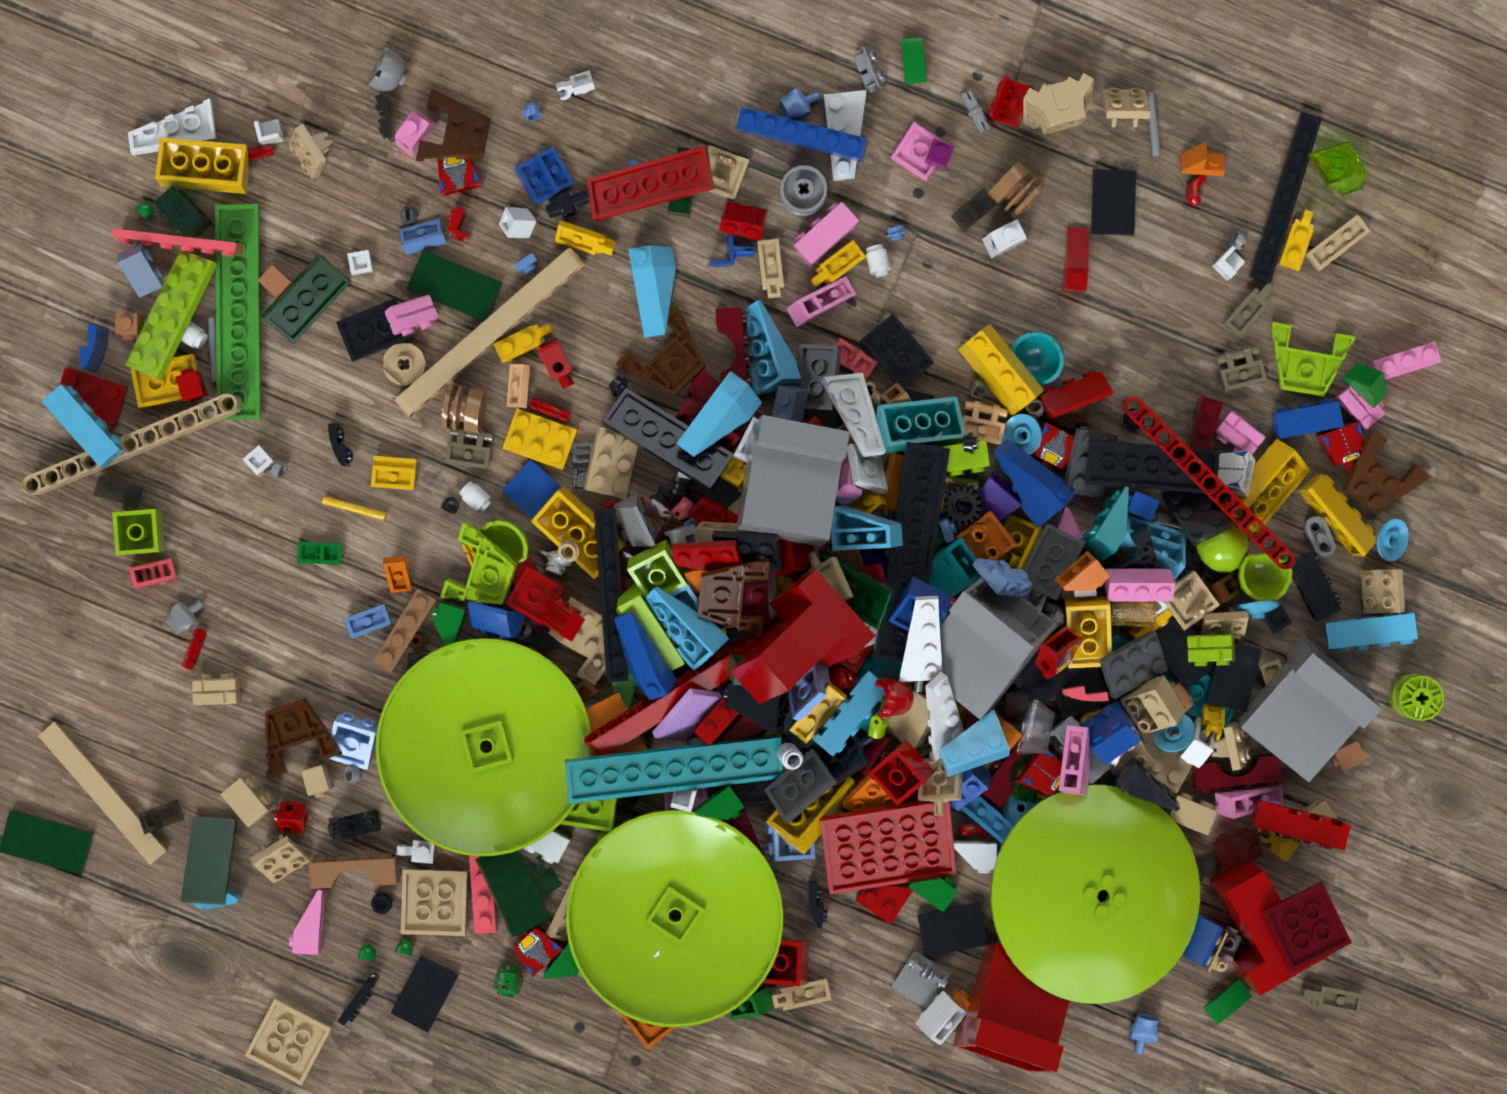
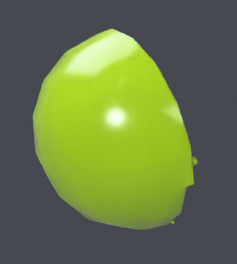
M498 519L488 522L481 528L480 532L516 563L527 559L529 542L527 535L520 526L509 520Z
M1231 520L1229 521L1232 528L1196 545L1197 553L1202 561L1212 570L1221 573L1232 572L1239 568L1248 552L1247 535Z
M1265 553L1246 555L1239 565L1238 580L1241 589L1246 595L1257 602L1277 601L1286 593L1290 583H1292L1293 572L1291 568L1284 570L1278 567ZM1284 554L1279 557L1280 563L1287 561Z

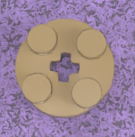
M395 344L386 351L383 358L386 377L397 385L410 386L426 371L427 361L425 356L413 344ZM408 359L410 361L409 369L404 368L401 370L400 360L406 361Z

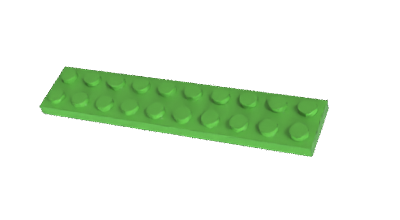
M215 205V240L244 245L243 254L235 253V257L223 256L221 251H215V263L217 264L215 268L217 397L223 394H232L239 396L243 401V407L240 412L222 420H262L260 282L258 281L260 278V205ZM232 398L227 401L229 410L234 406Z

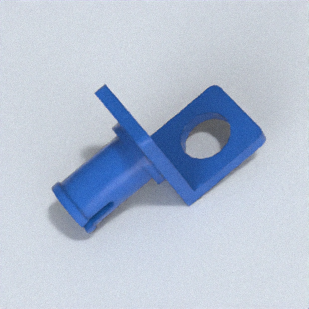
M729 235L726 237L727 261H710L707 263V267H730L735 264V257H754V250H752L754 245L753 243L734 244L733 235Z

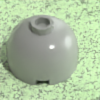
M385 47L379 56L378 63H375L368 80L369 87L381 92L392 91L398 84L402 86L407 77V74L404 73L405 63L402 57L394 50Z

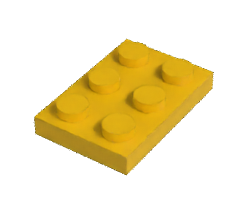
M189 354L173 357L162 381L131 368L138 408L182 401L175 376L181 375V371L189 368L198 371L196 355Z
M516 408L502 449L564 470L578 430Z

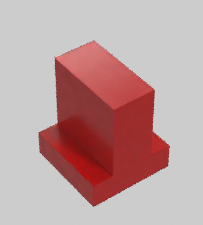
M815 569L787 585L768 603L783 620L730 672L760 704L789 691L819 660L826 668L858 654L876 635Z
M1245 858L1209 879L1213 889L1247 947L1235 953L1232 964L1240 978L1259 996L1335 953L1333 952L1291 972L1261 910L1282 901L1265 871Z
M1002 944L986 945L966 1018L958 1024L952 1046L1032 1073L1057 1072L1064 1046L1059 1045V1040L1070 1000L1048 993L1026 978L1008 957Z

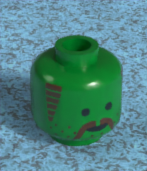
M506 964L505 968L497 970L493 987L497 990L498 995L513 998L514 995L520 993L524 975L518 972L519 967Z

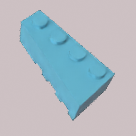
M61 384L41 401L99 467L106 468L125 451L121 446L123 444L122 441L115 434L112 435L108 431L107 424L94 414V410L80 397L79 393L72 386Z
M1411 610L1405 611L1406 614L1389 613L1383 615V617L1367 616L1359 620L1353 618L1326 622L1329 649H1334V652L1347 651V647L1356 646V650L1368 649L1371 644H1378V647L1391 646V642L1400 641V645L1414 643L1413 639H1418L1415 613Z
M869 670L857 682L843 703L812 737L817 744L832 756L836 752L840 753L847 744L845 741L850 735L853 737L861 728L859 724L864 718L867 720L875 711L873 709L874 705L878 701L881 703L882 698L885 697L883 688H876L875 686L878 678Z

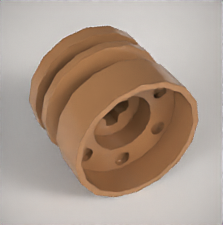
M1020 161L988 193L997 204L1005 198L1009 200L1004 208L1006 212L1013 205L1016 207V210L1010 215L1013 219L1025 213L1038 200L1042 190L1045 188L1043 183H1040L1035 189L1032 187L1038 179L1036 176L1028 182L1024 179L1029 169Z
M449 384L441 404L442 428L449 429L452 423V429L457 431L461 422H463L464 432L480 434L486 411V390L471 388L468 396L465 397L463 386H459L456 393V386Z

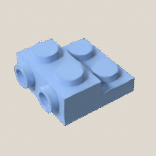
M976 559L972 564L997 595L1023 597L1029 593L1033 585L1024 570L1019 568L1012 569L1003 560Z
M817 662L796 683V687H792L788 691L793 719L801 721L827 696L825 688L830 683L828 668Z
M352 713L338 714L333 724L331 736L343 754L328 759L367 770L370 765L373 748L376 745L378 725L372 719L366 718L363 721L355 719Z
M765 822V833L769 834V843L765 844V854L769 856L770 860L815 859V842L803 855L788 844Z

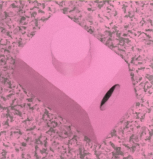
M412 111L395 134L396 146L415 158L420 140L427 141L438 125L422 113Z

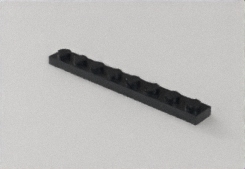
M1304 112L1299 114L1249 273L1250 278L1271 283L1322 121L1320 117Z
M616 508L593 509L606 682L629 681L628 665L614 620L616 616H619L616 608L618 598L622 596Z

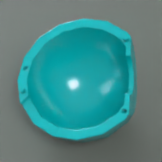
M1033 331L1020 336L1011 347L1014 354L1040 385L1051 383L1060 375L1064 366V350L1060 342L1050 334Z

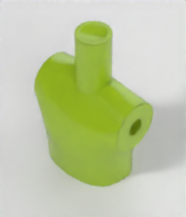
M885 697L882 698L880 710L883 709ZM876 712L869 721L868 735L876 739L884 737L886 728L893 716L880 719Z

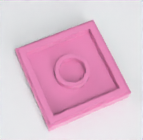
M913 122L890 159L926 182L935 167L924 163L934 139L946 142L916 122Z

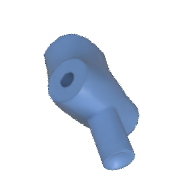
M800 88L789 92L786 97L779 99V107L785 118H804L811 114L809 104L820 100V95L818 92L804 96Z
M1137 1013L1134 1023L1129 1028V1038L1137 1040L1134 1049L1136 1054L1141 1055L1143 1053L1146 1042L1155 1043L1158 1040L1157 1027L1159 1019L1154 1015Z

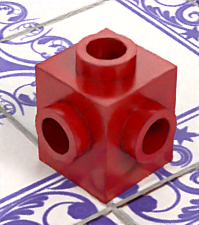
M281 801L279 810H275L274 823H277L278 832L304 834L308 820L307 804Z

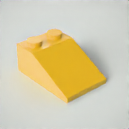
M1106 596L1064 598L1065 626L1083 638L1068 668L1101 667L1099 659L1112 652L1110 601H1107Z

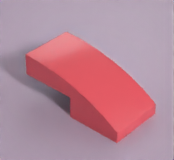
M839 338L835 345L842 346L840 364L853 373H863L866 380L877 362L842 338Z
M1082 685L1061 688L1062 694L1078 700L1109 701L1107 691L1085 694V687Z

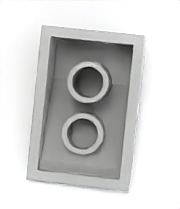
M638 493L615 503L617 523L621 522L624 528L621 532L625 541H630L632 546L637 547L654 546L656 530L650 518L644 515L645 508Z

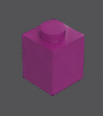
M934 139L924 163L944 171L954 146Z

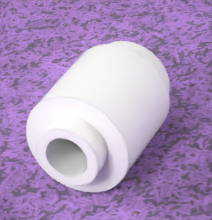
M882 244L867 248L866 259L871 275H876V278L887 276L888 271L891 270V265L886 249L883 248Z
M190 321L181 341L192 348L200 349L205 344L208 335L204 329Z
M470 481L459 493L462 496V500L477 513L480 510L485 512L492 504L490 502L491 496L477 483L473 484Z
M787 742L778 748L777 757L785 768L793 770L800 767L803 762V755L793 743Z

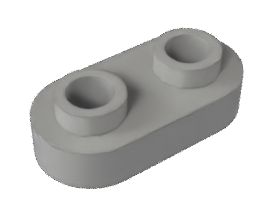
M1319 516L1309 517L1304 523V531L1313 552L1319 557L1331 556L1335 552L1336 544L1326 521ZM1313 523H1316L1318 526L1316 531H1313L1311 528ZM1321 543L1326 544V549L1324 551L1320 549Z

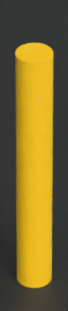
M324 496L322 504L383 521H385L387 515L383 511Z

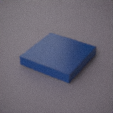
M530 459L502 491L533 519L562 487Z

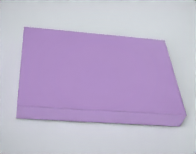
M690 688L653 730L654 737L685 742L723 697L719 692Z

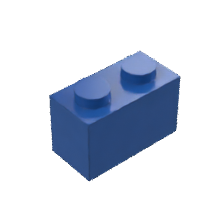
M1130 491L1128 494V514L1142 520L1152 521L1160 501L1138 491Z

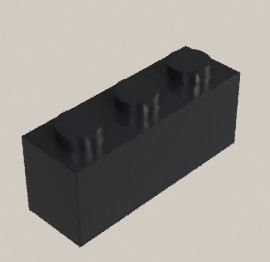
M1306 552L1296 557L1295 564L1291 568L1293 572L1292 579L1313 621H1320L1342 610L1339 605L1341 600L1336 592L1333 593L1330 587L1332 583L1329 576L1323 573L1320 567L1322 562L1319 556L1313 552Z

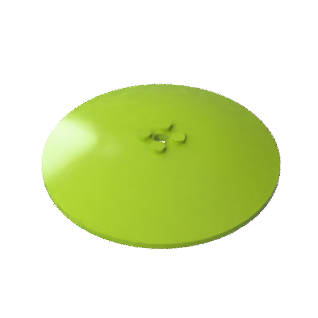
M485 638L470 639L444 646L428 654L412 666L398 681L390 693L379 719L376 736V762L383 789L391 805L402 820L418 835L438 847L470 856L502 855L526 848L550 834L570 814L576 803H568L565 759L592 756V753L584 743L585 737L592 731L585 705L570 679L553 662L540 653L514 642ZM486 740L490 741L493 746L489 753H484L481 749V744Z
M1088 785L1087 796L1059 791L1038 802L1016 822L1004 840L995 861L990 889L991 911L997 935L1005 952L1021 973L1035 985L1048 993L1074 1002L1087 1004L1116 1002L1137 995L1153 986L1175 966L1191 940L1199 914V872L1191 846L1176 822L1157 804L1131 796L1127 791L1122 792L1115 786ZM1101 890L1107 892V898L1103 902H1100L1097 897Z
M664 810L644 814L624 822L606 834L591 849L580 865L571 885L566 911V928L571 953L577 968L591 989L604 1002L625 1016L643 1023L663 1027H686L710 1022L724 1016L740 1006L759 988L771 970L778 954L783 931V907L778 883L771 867L759 849L744 834L722 820L696 816L693 811ZM672 910H679L682 916L678 921L670 919L669 913ZM659 950V956H658V957H653V956L656 954V952Z

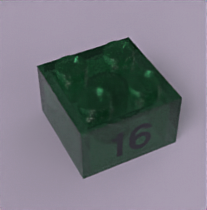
M174 185L154 202L158 207L157 213L163 219L173 223L172 229L180 236L197 238L213 223L184 191Z

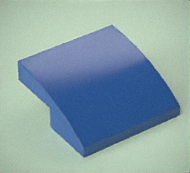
M554 146L514 168L534 206L551 199L575 184Z
M88 324V346H80V368L90 371H97L107 349L109 328L98 324Z

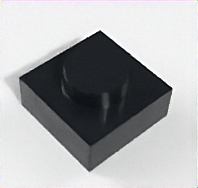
M1281 604L1274 610L1265 613V618H1263L1272 634L1292 623Z

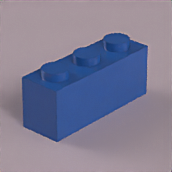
M1330 398L1318 401L1319 405L1311 406L1309 402L1297 405L1298 409L1290 410L1289 407L1276 409L1277 413L1271 414L1275 440L1344 427L1339 401L1332 402Z

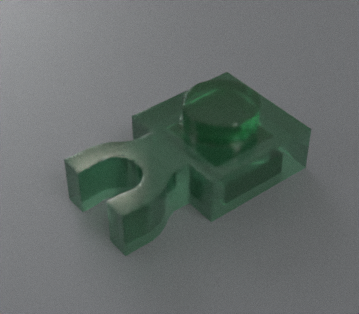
M540 855L536 858L540 863L539 867H534L531 862L526 866L537 875L533 878V881L545 897L560 887L562 882L551 866L547 869L545 868L544 860Z

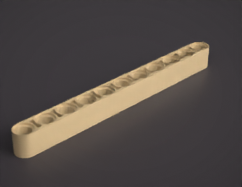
M572 248L565 250L395 399L397 405L408 417L418 412L489 350L494 343L504 337L575 275L585 263Z
M223 394L124 435L119 439L122 441L123 444L121 446L125 451L107 467L237 414L243 407V401L237 395ZM232 398L234 406L229 410L227 401ZM212 406L214 408V415L210 418L207 415V410ZM190 415H193L195 421L193 425L190 426L188 424V417ZM171 423L175 425V431L172 434L168 431V426ZM151 431H154L155 439L151 442L149 434ZM132 439H134L136 442V446L133 450H131L129 447V443ZM84 452L28 475L22 481V489L27 494L41 495L105 468L99 467L97 463L92 466L90 462L91 457L87 452ZM73 464H76L77 466V472L75 474L71 472V466ZM54 472H56L58 476L56 482H53L52 480V474ZM34 480L38 482V488L36 490H34L32 487Z

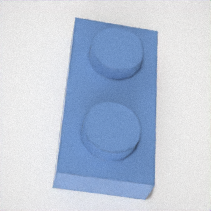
M386 604L344 619L351 639L393 624Z

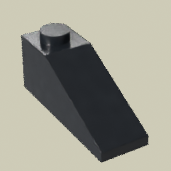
M1132 757L1115 773V784L1122 792L1127 791L1131 796L1174 811L1180 809L1179 801L1135 757Z

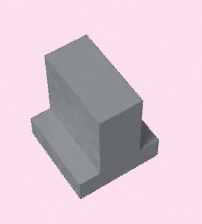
M762 415L749 434L746 459L748 460L736 531L778 534V538L782 540L819 547L828 542L841 463L846 458L850 432Z
M983 577L962 592L949 610L951 613L940 626L943 674L948 677L954 699L980 720L996 705L1040 648L1041 644L1058 627L1054 621L1025 598L997 595Z
M1303 636L1286 655L1288 661L1248 705L1247 711H1243L1239 715L1238 721L1244 731L1306 781L1310 782L1359 726L1365 729L1382 708L1370 689Z

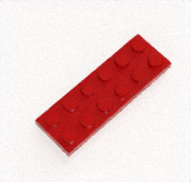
M706 146L586 179L592 219L596 222L714 189L709 153Z

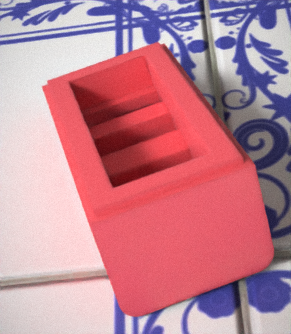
M172 558L129 568L134 590L177 579ZM167 564L170 576L165 577L162 565ZM158 566L161 578H156L154 567ZM150 568L152 580L148 581L145 569ZM138 571H141L144 582L139 583Z

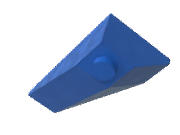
M1004 440L993 451L1003 472L1009 475L1013 483L1012 489L1014 493H1018L1021 498L1023 511L1037 528L1061 510L1075 496L1062 479L1010 440Z
M633 611L616 616L614 618L630 676L641 693L650 700L668 695L677 679Z

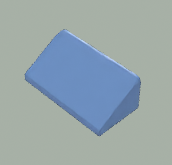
M440 218L399 229L401 245L406 255L447 243Z

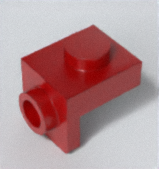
M456 206L455 211L452 210L449 214L448 222L450 224L447 231L452 234L451 237L461 242L464 239L470 241L471 236L460 231L467 211Z

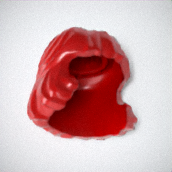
M878 678L876 680V688L882 687L885 695L883 709L877 712L880 719L902 715L910 710L914 696L906 684L889 678Z

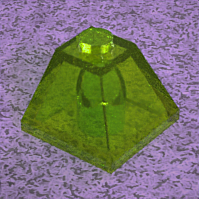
M1348 141L1309 153L1308 157L1329 188L1342 195L1364 188L1368 171Z

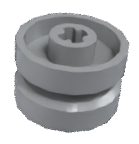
M800 165L792 168L784 175L781 181L780 198L782 205L788 212L795 216L807 217L818 212L826 201L827 183L819 170L811 166ZM806 189L808 193L801 195L800 190Z

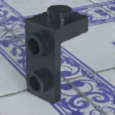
M370 810L344 817L328 818V832L332 839L342 840L381 830L378 810Z

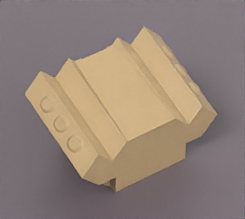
M1083 73L1079 81L1068 77L1063 82L1052 85L1043 84L1039 92L1029 88L1024 97L1023 123L1033 129L1041 127L1044 135L1083 124L1093 104L1094 79Z

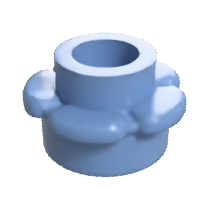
M535 102L528 103L524 106L522 114L527 121H536L542 117V106L537 105Z
M904 225L888 228V235L886 237H891L892 241L904 238L903 234L907 233V231L904 230Z

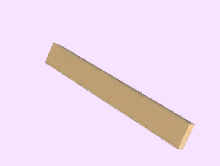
M56 721L38 735L150 865L168 851Z

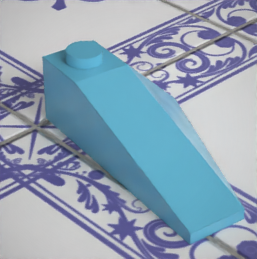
M644 246L629 249L644 338L666 335L676 273L673 248Z
M730 371L679 439L677 445L695 457L716 441L749 421L762 402L749 384Z

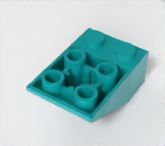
M1127 486L1120 491L1117 489L1112 496L1109 495L1102 504L1105 508L1101 513L1098 512L1092 520L1093 527L1091 530L1088 529L1081 538V540L1086 542L1083 550L1085 552L1088 551L1100 562L1114 554L1127 535L1129 487Z
M962 537L955 538L954 541L946 544L933 556L929 585L945 594L951 595V597L981 577L972 565L977 558Z

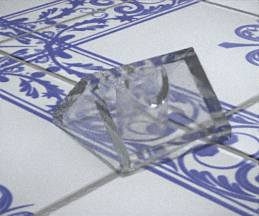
M1033 700L1025 713L1021 731L1022 737L1020 738L1017 750L1018 754L1047 753L1055 713L1038 700Z

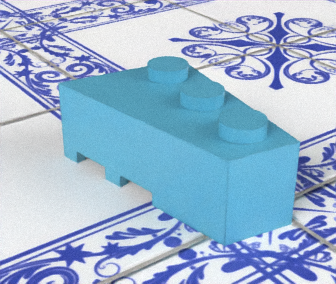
M835 506L831 526L832 551L903 546L901 523L846 506Z
M1127 515V535L1119 549L1129 555L1139 551L1132 541L1130 533L1147 524L1158 568L1171 569L1175 580L1186 566V536L1184 532Z
M993 709L940 750V759L947 777L1009 756L1010 748L995 710Z

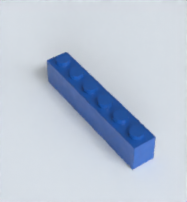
M741 107L736 129L741 133L861 163L864 161L869 143L865 137Z

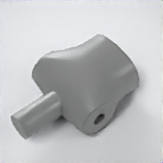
M198 600L188 608L183 602H178L163 619L178 636L184 631L191 630L198 624L194 614L202 609L204 605Z

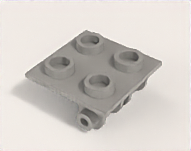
M914 950L892 984V987L927 1009L941 988L946 986L947 979L951 973Z

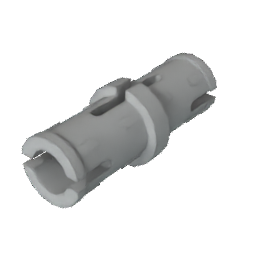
M973 89L969 90L967 94L966 92L963 93L961 98L969 111V117H972L979 134L985 133V129L986 131L990 130L992 126L983 112L985 109L983 106H980Z

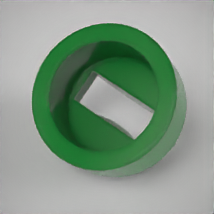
M142 202L135 207L146 220L152 217L154 213L152 204L148 202Z
M408 939L399 941L395 952L412 956V942Z
M370 944L363 945L359 950L358 958L362 960H375V948Z

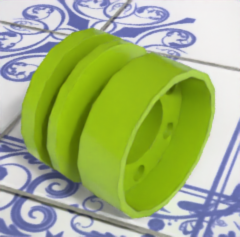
M1409 673L1400 676L1393 682L1389 691V700L1392 708L1399 715L1413 720L1425 721L1432 719L1440 712L1444 704V693L1436 680L1428 676ZM1423 695V699L1416 701V697Z

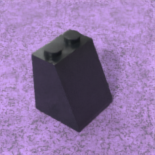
M729 683L728 687H725L724 700H727L728 707L771 733H778L783 730L787 692L759 704L742 685Z

